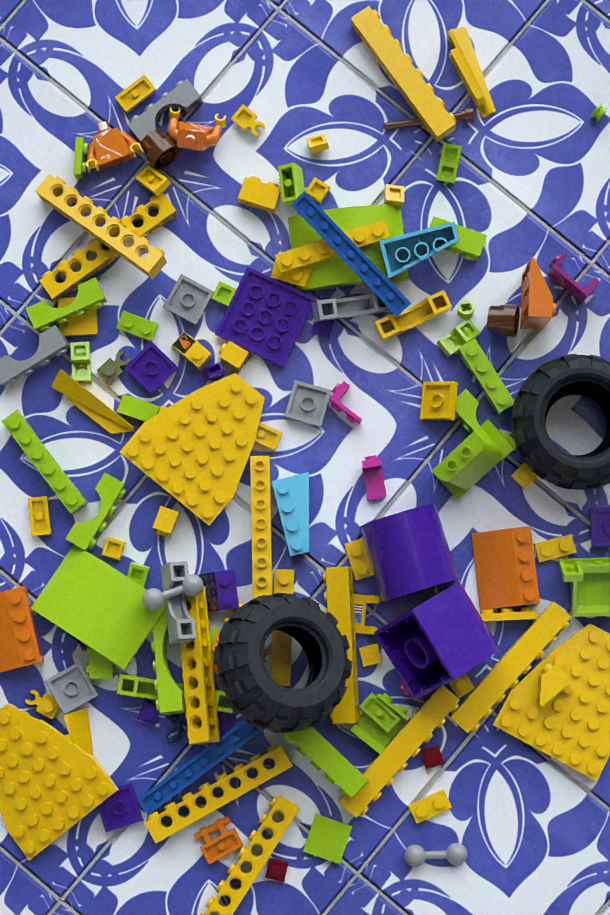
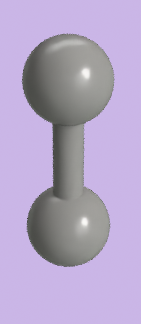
M190 574L184 578L180 586L163 592L156 588L146 590L143 594L142 602L147 609L158 610L164 604V599L181 593H185L188 596L199 595L203 590L204 584L198 575Z
M452 843L444 851H425L419 845H410L404 852L405 862L412 867L421 866L425 859L444 858L453 865H461L468 856L466 847L461 843Z

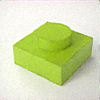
M219 281L211 299L228 307L236 289Z

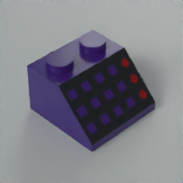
M234 569L198 575L206 589L208 613L239 608Z

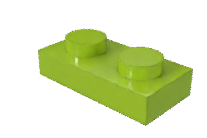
M76 137L73 174L76 179H83L84 173H87L84 159L85 155L88 154V143L85 142L83 137Z
M123 310L116 328L153 342L159 324Z
M373 692L359 705L387 733L401 719Z

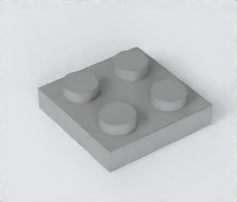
M181 274L165 301L163 308L197 326L211 301L214 291Z
M295 380L284 417L321 427L332 390Z
M80 662L45 680L63 715L98 696Z

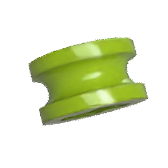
M602 103L597 106L590 116L591 118L595 117L597 122L608 110L607 107L603 108Z
M463 300L458 304L457 315L461 319L468 320L473 317L475 307L471 301Z

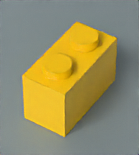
M250 176V178L245 177L238 196V202L275 213L281 195L279 185L273 182H260L261 180L254 176Z

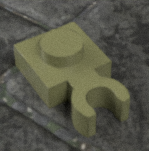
M123 351L117 354L115 361L109 358L96 370L109 385L124 373L121 367L127 366L131 362L130 358L124 362L121 361V356L125 354Z

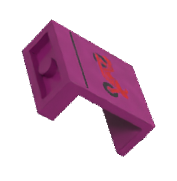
M565 252L562 256L558 254L548 266L550 268L548 275L583 303L600 282L594 277L583 288L559 268L568 254Z

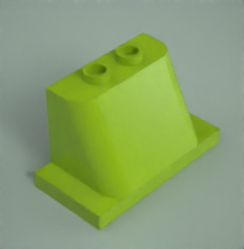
M488 419L443 459L432 472L459 499L502 460L514 446Z
M610 557L559 559L558 566L563 581L570 582L572 617L595 618L596 616H605L610 618Z

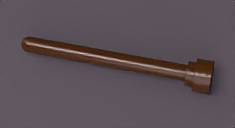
M466 107L461 112L452 113L456 120L466 121V123L474 122L473 107ZM419 118L386 122L383 127L385 130L424 124Z

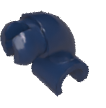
M178 714V722L173 721L172 715L170 716V721L175 724V729L166 735L169 743L177 742L182 736L183 724L181 714Z

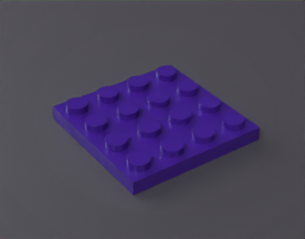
M247 267L215 336L228 342L231 341L239 347L284 368L312 310V303L316 302V298Z

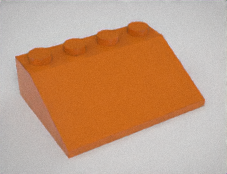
M530 258L522 272L520 329L543 330L548 325V322L551 321L553 315L556 314V303H553L552 294L535 258Z
M531 526L471 533L480 610L539 604L540 598Z
M26 586L0 592V673L45 662Z

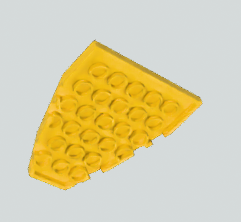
M234 373L195 390L145 421L119 453L210 526L236 492L256 439L265 397Z
M589 623L569 637V639L555 647L510 690L492 725L597 781L610 757V634ZM548 663L551 665L557 663L572 682L543 707H539L537 697L539 676L542 674L541 669Z
M8 703L0 709V812L7 831L30 861L119 789L93 755H88L81 750L79 745L66 739L65 735L41 719L38 720L30 716L28 712L21 711L16 706Z

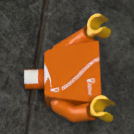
M172 106L170 107L168 135L173 141H176L177 147L204 151L218 143L222 128L226 126V115H224L223 119H219V114H216L215 126L212 127L182 121L178 122L181 108L178 107V111L174 112L172 111Z
M107 121L97 124L99 134L93 136V142L89 145L86 162L87 170L89 173L92 168H96L97 171H99V168L103 170L136 157L135 153L137 151L142 153L144 151L140 143H137L132 136L125 131H119L118 128L110 129Z

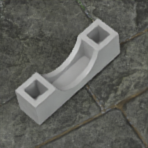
M188 79L179 81L172 91L162 94L158 102L154 105H148L144 109L145 112L131 118L128 128L141 144L142 139L148 133L156 130L159 117L169 110L171 106L172 109L180 107L181 110L188 113L202 102L201 95Z
M375 293L349 298L319 300L312 303L315 322L391 311Z
M54 325L39 334V347L31 358L23 361H17L8 355L0 358V383L5 386H12L23 375L26 377L34 373L36 367H43L51 362L50 359L57 355L59 357L67 352L66 349L70 345L60 328Z
M187 561L168 562L161 567L163 591L182 584L184 578L189 575ZM181 593L164 599L170 644L189 643L196 639L195 619L189 615L187 610L186 594Z

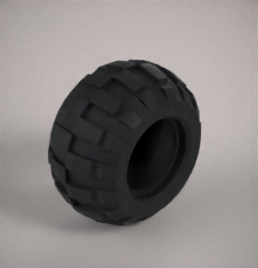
M568 354L548 361L537 368L526 379L517 393L511 419V431L516 449L522 460L532 469V472L542 480L544 479L557 487L568 490H591L610 483V362L606 361L603 357L591 354ZM582 395L588 397L600 406L605 415L606 433L604 439L590 453L584 455L567 454L552 442L547 433V414L552 405L565 396Z
M289 593L262 595L239 607L223 625L219 633V642L214 652V664H216L218 675L215 677L219 691L224 690L228 697V706L236 714H242L249 724L259 729H268L274 733H290L305 730L326 719L334 707L342 700L348 688L345 686V681L350 677L352 671V661L347 656V650L350 648L346 635L342 636L336 625L339 623L330 612H323L316 601L305 597L299 599L295 597V594ZM278 630L290 635L303 648L309 664L308 681L304 688H285L269 676L263 662V648L267 638L273 631Z

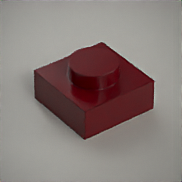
M439 745L420 750L425 769L444 764Z
M270 858L265 878L284 882L289 862Z

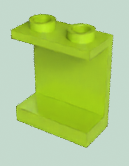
M385 692L382 695L378 693L376 696L401 718L397 724L387 733L363 711L360 715V722L354 723L350 728L354 734L379 754L384 751L393 736L405 721L409 719L406 715L408 711L400 704L398 707L391 703L393 699Z

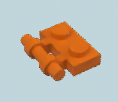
M229 816L216 819L215 823L208 827L200 828V831L194 834L196 841L203 838L206 841L204 845L200 846V849L208 864L217 861L244 845L235 828L227 831L225 826L231 823ZM220 830L222 835L212 840L210 834Z

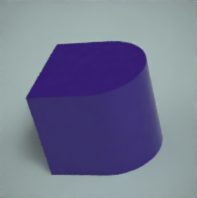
M435 503L402 511L360 526V534L373 571L381 602L459 579Z
M460 581L450 585L373 632L414 700L454 681L500 650L499 645Z

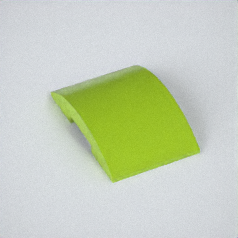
M368 205L323 210L343 232L384 219L390 238L404 235L401 206ZM301 215L288 218L291 249L322 240L319 234ZM380 242L360 248L388 278ZM339 256L305 266L312 269L308 286L303 287L295 284V288L305 292L365 283ZM408 270L389 280L391 282L409 280Z
M75 544L31 607L32 610L124 670H126L166 608L164 602L158 610L147 609L142 602L143 594L147 589Z

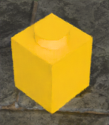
M231 341L228 344L224 343L219 350L221 354L219 356L220 360L238 371L241 370L249 357V352Z
M160 506L153 524V528L157 529L156 533L165 537L167 534L172 535L180 513Z

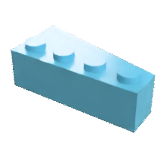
M455 221L379 241L388 278L395 277L459 242Z
M309 472L272 481L290 557L309 553Z

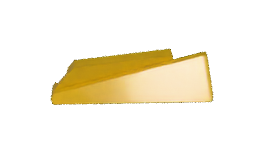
M462 27L449 30L447 32V39L453 48L450 50L449 58L481 117L485 118L495 113L496 110L467 29Z
M59 370L51 387L68 396L67 400L111 434L134 432L136 430L63 370Z
M88 709L63 715L69 734L65 735L66 739L73 744L79 745L80 749L88 755L94 756Z

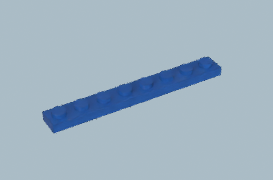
M305 191L291 204L301 217L396 317L411 304Z
M244 719L221 736L219 742L209 745L137 799L147 815L152 814L265 730V728L259 729L246 722L247 719Z

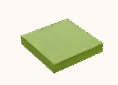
M315 813L303 852L340 864L352 826Z

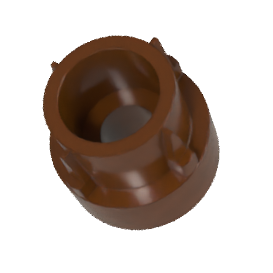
M159 129L148 133L140 144L147 154L146 159L156 170L170 165L180 151L175 142Z
M500 304V306H490L487 317V330L499 333L502 336L516 337L520 319L519 305Z

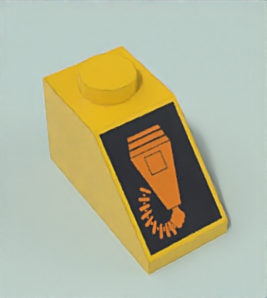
M183 332L171 345L199 371L212 358V354L186 332Z
M548 663L541 669L542 674L539 676L537 697L539 707H543L572 682L557 663L553 665Z

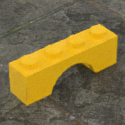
M442 290L404 310L398 317L390 314L375 321L374 327L381 341L385 342L451 311L452 305L445 290Z

